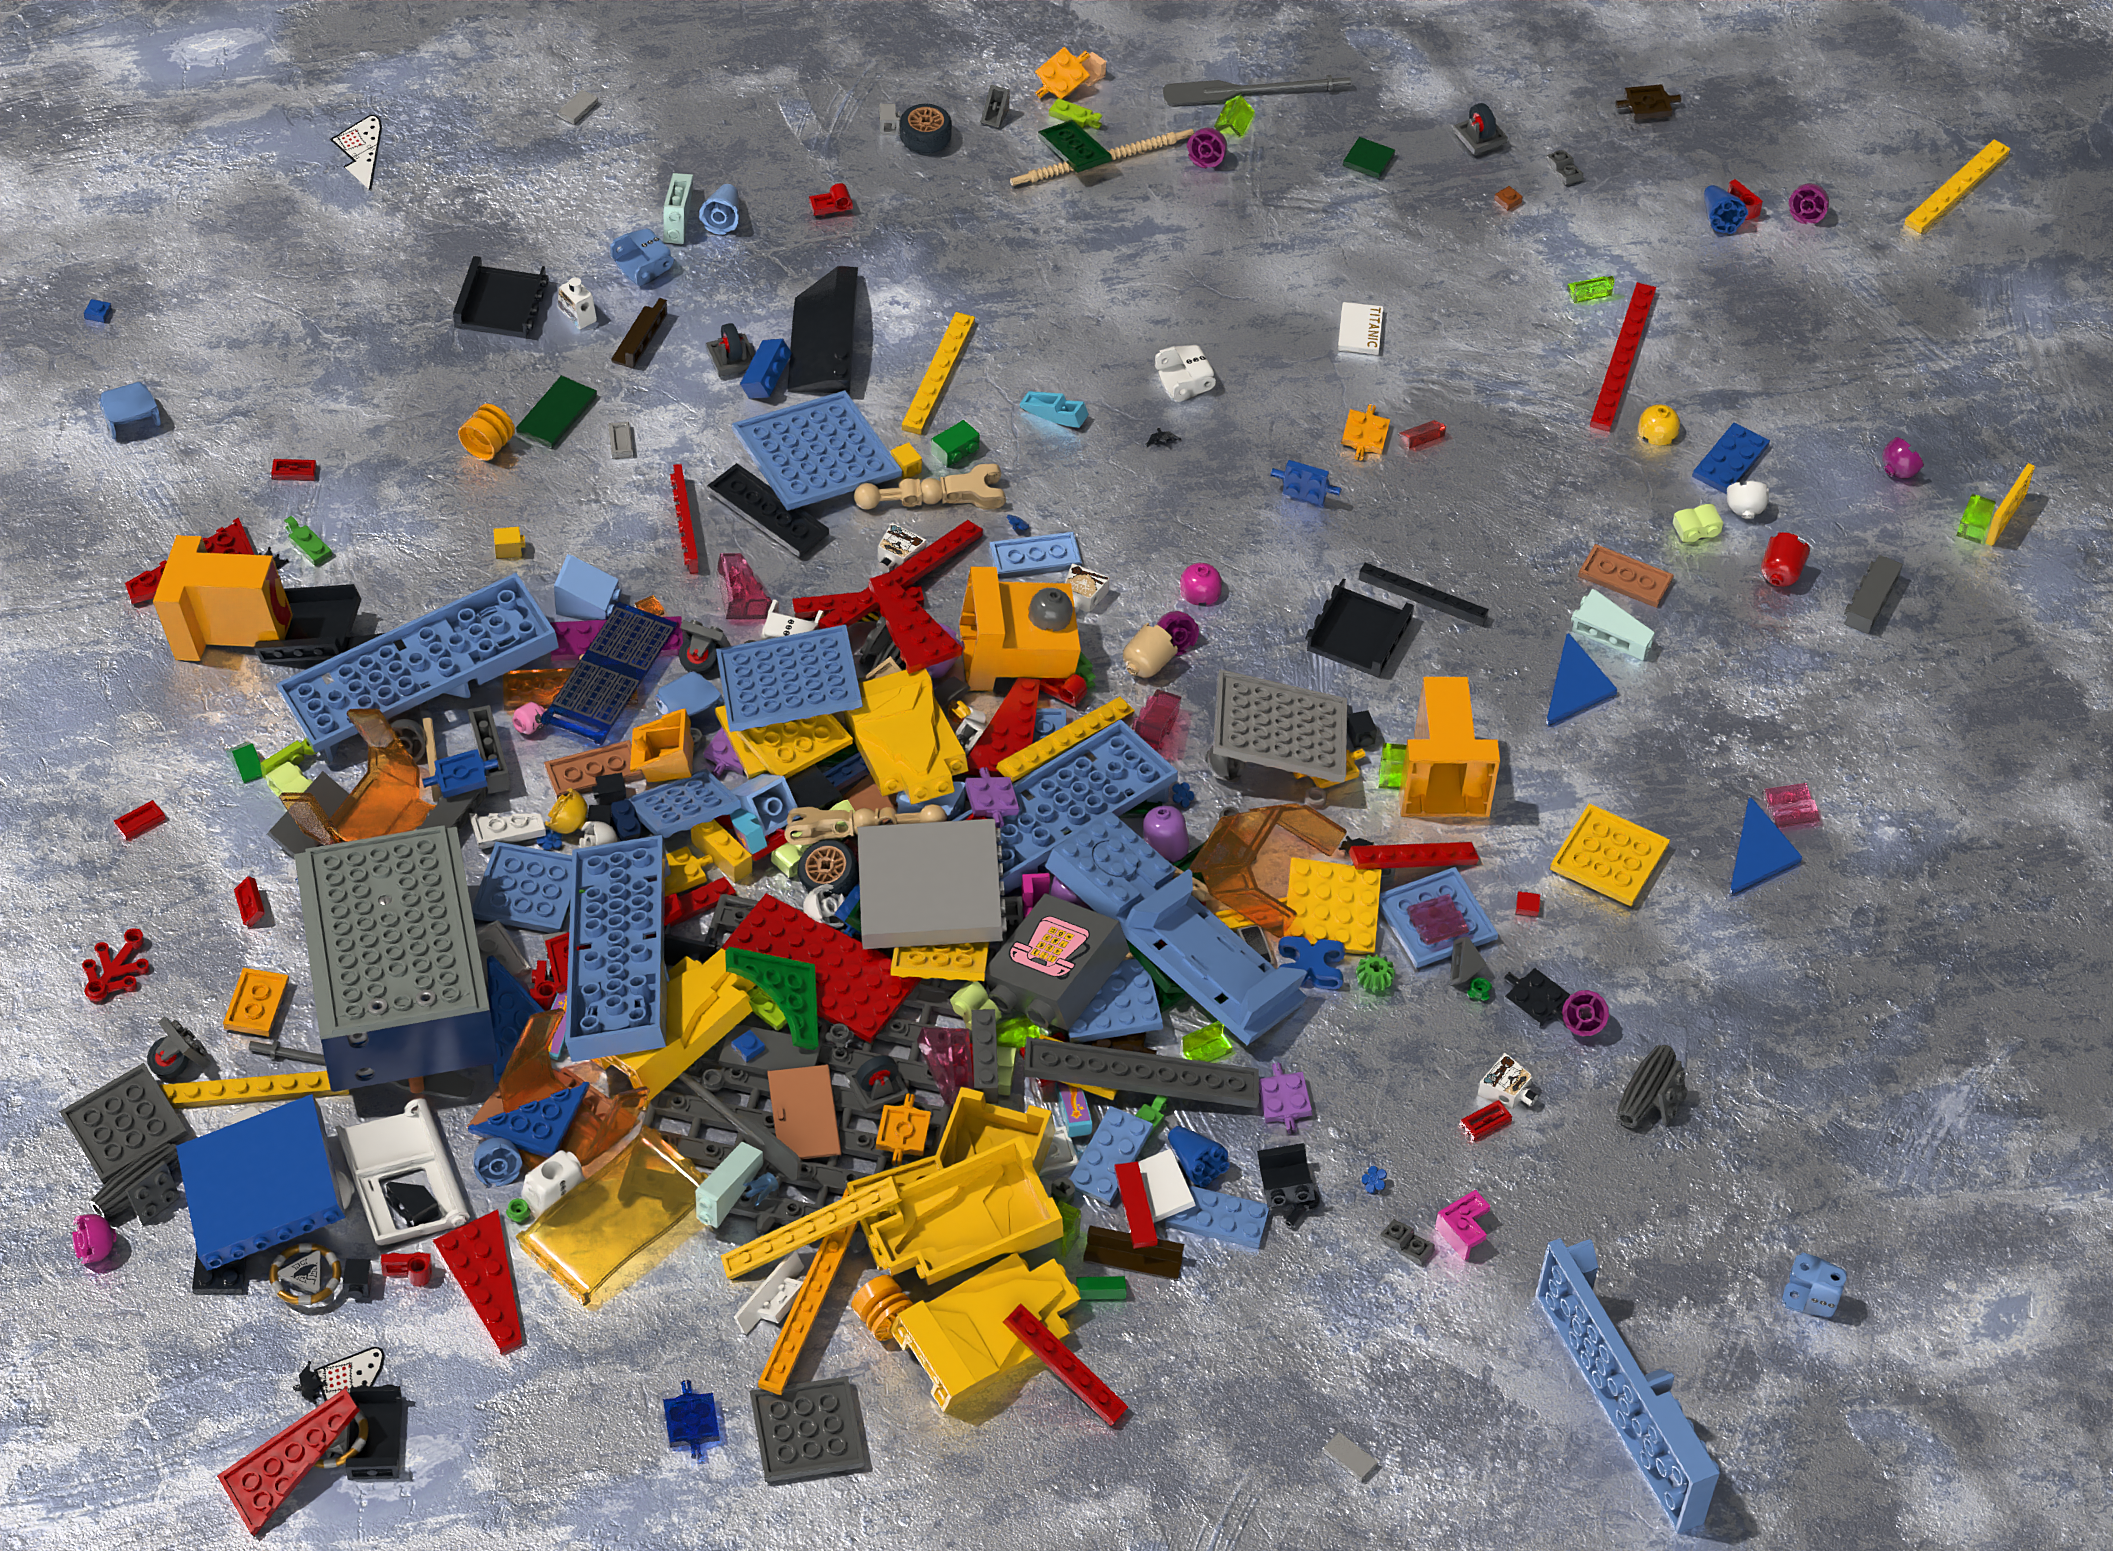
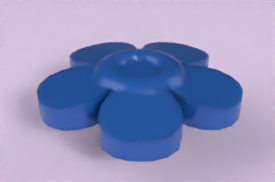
M1007 515L1006 518L1013 525L1014 530L1017 527L1021 530L1029 528V524L1020 517Z
M1183 782L1181 785L1176 783L1172 786L1173 792L1176 793L1172 796V800L1175 803L1180 802L1184 808L1188 807L1190 801L1194 799V793L1189 791V784Z
M549 829L545 830L546 836L537 837L536 839L537 844L542 846V849L545 851H551L552 847L559 849L562 846V841H560L562 834L557 832L552 834V831Z
M1376 1166L1369 1167V1175L1364 1174L1362 1176V1183L1366 1184V1191L1374 1193L1376 1189L1383 1190L1386 1186L1383 1179L1387 1177V1172L1384 1169L1378 1170Z

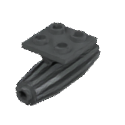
M881 616L876 624L877 627L871 630L860 650V653L863 655L859 662L863 664L869 654L877 655L871 669L872 671L891 656L903 671L906 668L905 661H902L900 650L893 642L886 626L885 617Z
M1656 1046L1638 1066L1623 1092L1616 1113V1118H1618L1617 1120L1622 1125L1634 1128L1654 1106L1661 1111L1662 1123L1665 1126L1669 1124L1671 1118L1676 1116L1678 1106L1687 1097L1688 1089L1685 1087V1072H1683L1682 1063L1678 1060L1675 1063L1676 1055L1670 1046Z
M165 1143L141 1155L112 1177L89 1201L93 1211L107 1219L132 1206L139 1224L144 1225L178 1199L180 1195L171 1176V1172L179 1164L177 1145Z

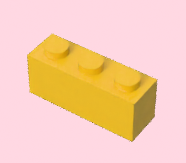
M714 819L707 823L702 822L694 825L691 828V842L705 856L710 854L713 858V863L732 882L736 883L752 872V855Z

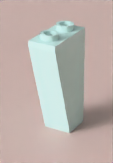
M673 173L664 204V243L684 244L693 194L692 174Z
M1592 589L1588 596L1584 595L1580 603L1581 608L1579 610L1576 609L1572 615L1571 621L1574 622L1572 631L1643 661L1652 647L1655 632L1598 591Z
M741 1142L696 1189V1217L702 1223L716 1228L719 1227L747 1188L743 1184L751 1182L763 1166V1151Z

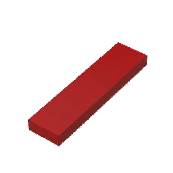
M1138 1161L1115 1164L1114 1172L1133 1249L1157 1246L1158 1239Z

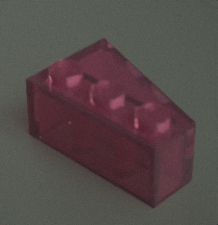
M720 553L716 572L725 618L767 619L772 600L763 592V586L754 578V572L741 553Z
M1159 689L1155 691L1153 696L1148 697L1146 706H1142L1139 718L1135 717L1132 724V730H1135L1134 732L1157 753L1158 749L1162 750L1164 743L1161 741L1166 734H1170L1178 717L1182 699L1181 696Z
M922 1027L917 1043L944 1103L955 1104L961 1087L974 1090L969 1029Z

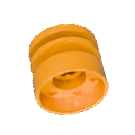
M487 403L481 405L473 413L472 417L467 419L458 430V437L464 448L474 457L486 461L493 459L502 446L506 445L515 434V426L510 417L499 407Z
M881 1275L867 1282L860 1288L851 1302L852 1310L862 1322L866 1323V1327L878 1341L893 1338L894 1336L890 1330L897 1314L914 1305L905 1293H902L901 1287L890 1275Z

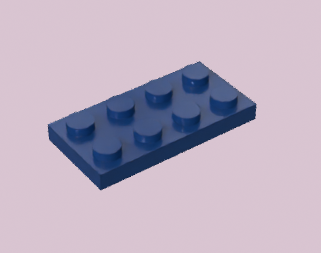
M1733 422L1694 469L1692 477L1727 495V488L1734 483L1740 482L1767 449L1770 440Z

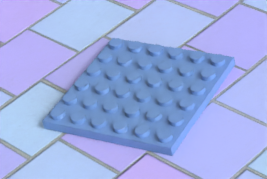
M846 391L732 423V431L787 511L855 491L859 485L864 483L875 485L902 476V469Z
M846 625L716 649L730 732L765 727L776 723H786L802 718L808 719L813 716L829 715L834 712L863 707Z

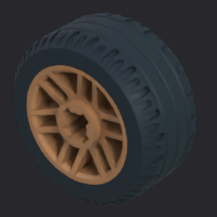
M918 104L908 108L902 114L900 119V138L902 143L910 150L918 153H934L944 149L950 142L952 120L948 112L943 108L933 104Z
M827 839L816 842L804 851L798 863V877L808 894L821 885L830 884L833 885V889L825 891L823 893L824 897L842 893L845 898L858 884L859 863L853 851L846 844L837 840Z

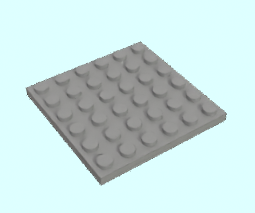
M1219 669L1217 675L1213 754L1239 759L1243 762L1257 763L1265 767L1279 768L1287 772L1301 773L1309 777L1323 778L1331 782L1344 783L1346 778L1347 698Z

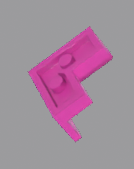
M1049 873L1022 874L1023 920L1045 893L1049 894Z
M1476 1189L1440 1210L1435 1224L1436 1230L1464 1261L1469 1259L1470 1250L1485 1241L1487 1234L1475 1220L1490 1212L1491 1206Z

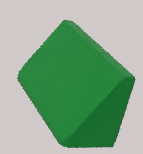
M1125 1276L1076 1277V1287L1080 1293V1300L1126 1299Z

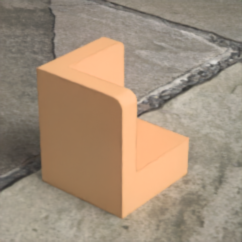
M1091 52L1089 54L1090 57L1082 63L1083 68L1090 74V78L1084 82L1087 86L1093 85L1106 76V61L1094 52Z

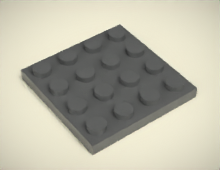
M145 1063L138 1065L59 1111L103 1184L107 1183L141 1155L165 1143L172 1145L189 1135Z
M848 1376L786 1385L782 1395L764 1389L749 1391L765 1482L865 1467Z

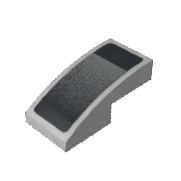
M1260 925L1237 929L1238 936L1273 966L1272 954Z

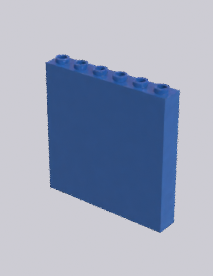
M313 1094L176 1146L197 1254L207 1271L346 1218L321 1107Z

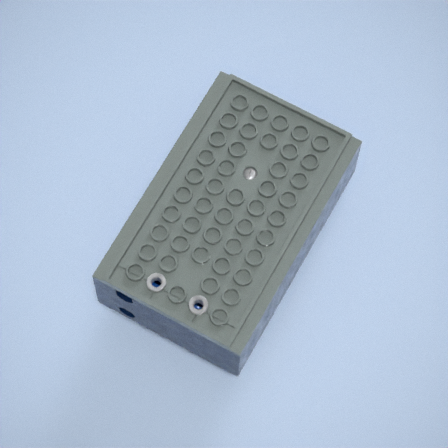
M445 825L307 848L304 853L294 854L319 1033L331 1091L336 1092L408 1079L410 1091L417 1094L424 1090L423 1076L496 1063L498 1057L457 827L445 828Z

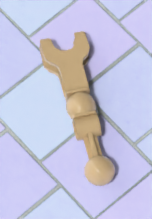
M979 464L967 474L940 477V481L935 478H927L920 483L919 479H905L899 483V488L878 489L877 486L871 483H864L856 488L854 500L857 506L866 510L875 508L880 501L901 500L902 505L906 507L920 506L922 502L932 505L942 500V504L972 503L980 509L987 510L1002 507L1006 503V496L1002 489L987 486L999 481L1001 477L1000 467L997 464Z
M935 804L925 806L919 813L897 814L890 807L881 810L876 808L875 812L868 808H861L854 813L853 810L848 812L846 810H819L814 807L794 808L789 811L787 816L788 825L785 829V838L793 845H807L822 839L843 838L849 834L854 836V833L858 835L857 827L947 822V814L942 807ZM801 816L803 819L794 821L793 817ZM887 818L892 820L893 822L887 824L884 823L882 820ZM844 821L847 825L839 826L837 822ZM801 831L802 834L799 837H794L791 835V832Z

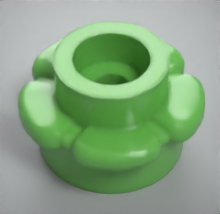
M517 1198L509 1203L506 1214L508 1218L520 1222L530 1215V1209L525 1200Z

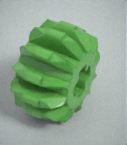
M1368 954L1365 959L1359 961L1355 974L1358 985H1363L1364 991L1369 988L1372 989L1373 993L1376 989L1383 992L1386 987L1390 988L1395 978L1393 962H1387L1386 956L1379 958L1378 954L1374 957Z

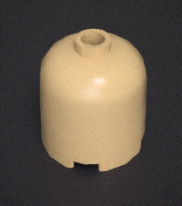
M1149 623L1143 625L1123 650L1122 659L1126 670L1131 675L1141 678H1151L1157 674L1177 654L1178 647H1173L1170 642L1172 639L1171 635L1158 625L1154 627L1149 626Z

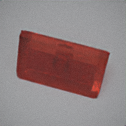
M1434 420L1400 432L1398 435L1408 449L1445 436L1446 426Z

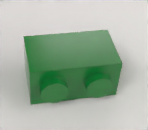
M962 420L931 438V454L946 467H949L979 449L980 434L965 420Z

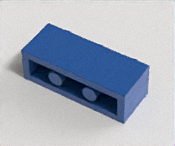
M783 338L762 340L740 382L749 399L766 398L772 394L792 354Z

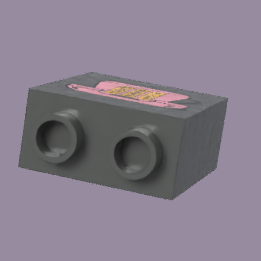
M1045 893L986 967L985 980L990 990L989 999L1003 1013H1010L1014 1009L1026 1014L1028 1019L1039 1027L1047 1028L1049 1024L1068 1031L1130 951L1120 922Z

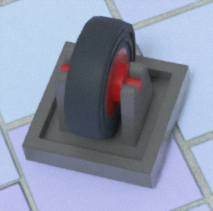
M1484 103L1472 106L1469 111V120L1458 123L1453 127V132L1473 155L1506 144L1508 140L1507 135L1496 124V118L1491 109Z
M733 323L722 325L721 338L706 343V350L718 377L747 370L755 355L746 334H738Z
M695 620L690 622L682 621L680 629L687 640L683 642L679 650L680 663L688 672L694 671L701 675L706 674L714 669L718 662L716 649L731 645L723 630L711 626V628H707Z
M165 1016L158 1022L168 1036L155 1041L149 1049L147 1064L153 1073L161 1078L171 1079L182 1074L190 1060L203 1069L211 1064L210 1060L206 1057L208 1051L200 1043H196L193 1040L196 1037L187 1027L184 1028L177 1020L172 1022Z
M888 1055L876 1056L866 1061L860 1068L845 1073V1079L865 1114L881 1109L884 1105H891L905 1099L906 1094H909L898 1074L899 1070L896 1062Z

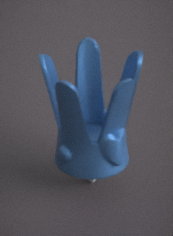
M767 1172L757 1180L743 1184V1186L751 1185L752 1188L746 1193V1197L750 1198L763 1191L755 1202V1206H757L770 1192H774L779 1188L776 1180L779 1177H774L771 1173Z

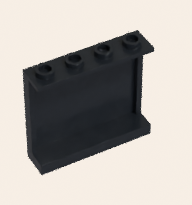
M473 256L453 311L454 328L527 338L529 331H532L534 327V316H538L539 302L543 301V289L548 286L549 276L546 275L545 266H542L540 274L485 267L482 266L481 257Z
M1343 578L1339 585L1334 586L1331 599L1325 601L1323 613L1317 615L1314 628L1309 629L1305 638V641H1308L1307 651L1379 678L1412 620L1414 605L1406 602L1401 610L1346 589V579Z
M354 584L285 588L284 591L293 614L285 640L256 642L254 650L262 663L331 659L345 652L362 598Z

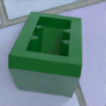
M245 742L226 749V754L243 784L262 777L260 761L253 743Z

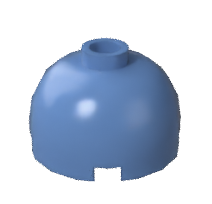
M492 1137L482 1142L473 1156V1168L477 1179L486 1185L488 1183H496V1186H503L511 1183L518 1177L519 1169L522 1166V1159L517 1147L511 1141L501 1137Z

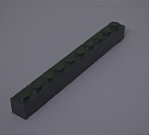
M1366 562L1359 572L1358 580L1480 627H1483L1488 617L1489 609Z

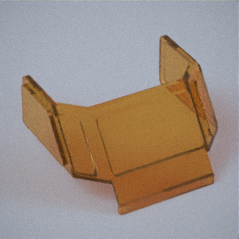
M349 709L346 713L368 745L367 773L330 819L311 793L282 792L279 796L282 804L303 834L323 845L413 831L417 826L422 825L428 812L436 806L419 799L420 769L379 709Z
M1297 803L1248 809L1250 810L1249 812L1221 817L1189 867L1192 873L1202 872L1210 896L1277 938L1284 936L1296 918L1297 912L1258 888L1250 866L1271 831L1277 824L1327 856H1332L1347 833L1346 829L1310 806Z
M562 1008L535 1013L529 1017L499 1081L505 1113L517 1110L519 1106L532 1101H541L551 1097V1094L567 1089L553 1075L548 1051L550 1043L565 1014ZM644 1086L618 1093L614 1097L603 1121L582 1102L558 1151L563 1150L566 1153H573L581 1166L591 1164L631 1132L648 1098L650 1089ZM518 1149L522 1163L530 1171L548 1159Z

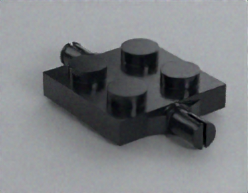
M1536 968L1521 979H1518L1511 972L1505 975L1504 980L1514 986L1504 998L1508 1005L1539 1028L1546 1021L1554 1017L1563 1025H1566L1561 1008L1570 997L1567 991Z

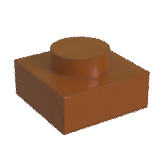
M1510 186L1499 191L1494 196V200L1507 211L1522 203L1523 196Z

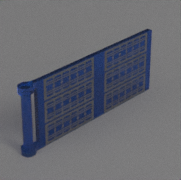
M619 602L550 707L542 714L541 723L546 726L552 725L593 740L595 744L602 746L609 731L676 630L677 622ZM554 713L600 731L598 733L553 717Z

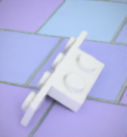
M796 1251L788 1253L734 1316L743 1334H748L761 1318L779 1323L792 1308L803 1284L802 1281L794 1280L804 1269V1265Z

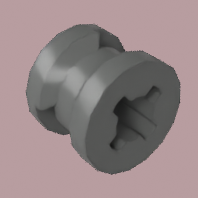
M1062 1177L1054 1180L1051 1185V1197L1056 1206L1066 1208L1072 1205L1075 1193L1074 1183L1070 1179Z

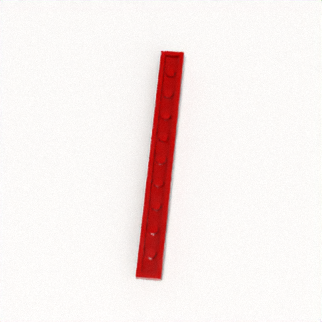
M1636 283L1591 418L1590 427L1610 432L1656 292V287Z
M966 520L888 574L905 589L982 537L983 528ZM867 587L818 620V627L825 629L846 625L848 628L878 608L879 604L875 602L870 588Z

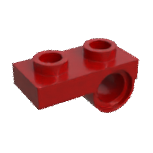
M1736 179L1730 181L1728 192L1740 198L1748 209V215L1745 220L1755 219L1760 216L1763 201Z
M843 183L833 185L829 193L809 196V204L814 216L853 209L850 194Z
M1072 674L1069 678H1042L1039 690L1076 708L1087 694V685L1082 677Z
M537 960L536 970L532 969V983H535V988H530V996L544 1011H550L557 996L555 983L547 980V961Z
M394 1252L381 1254L382 1275H408L409 1282L412 1285L424 1286L430 1281L432 1275L431 1253L399 1254Z

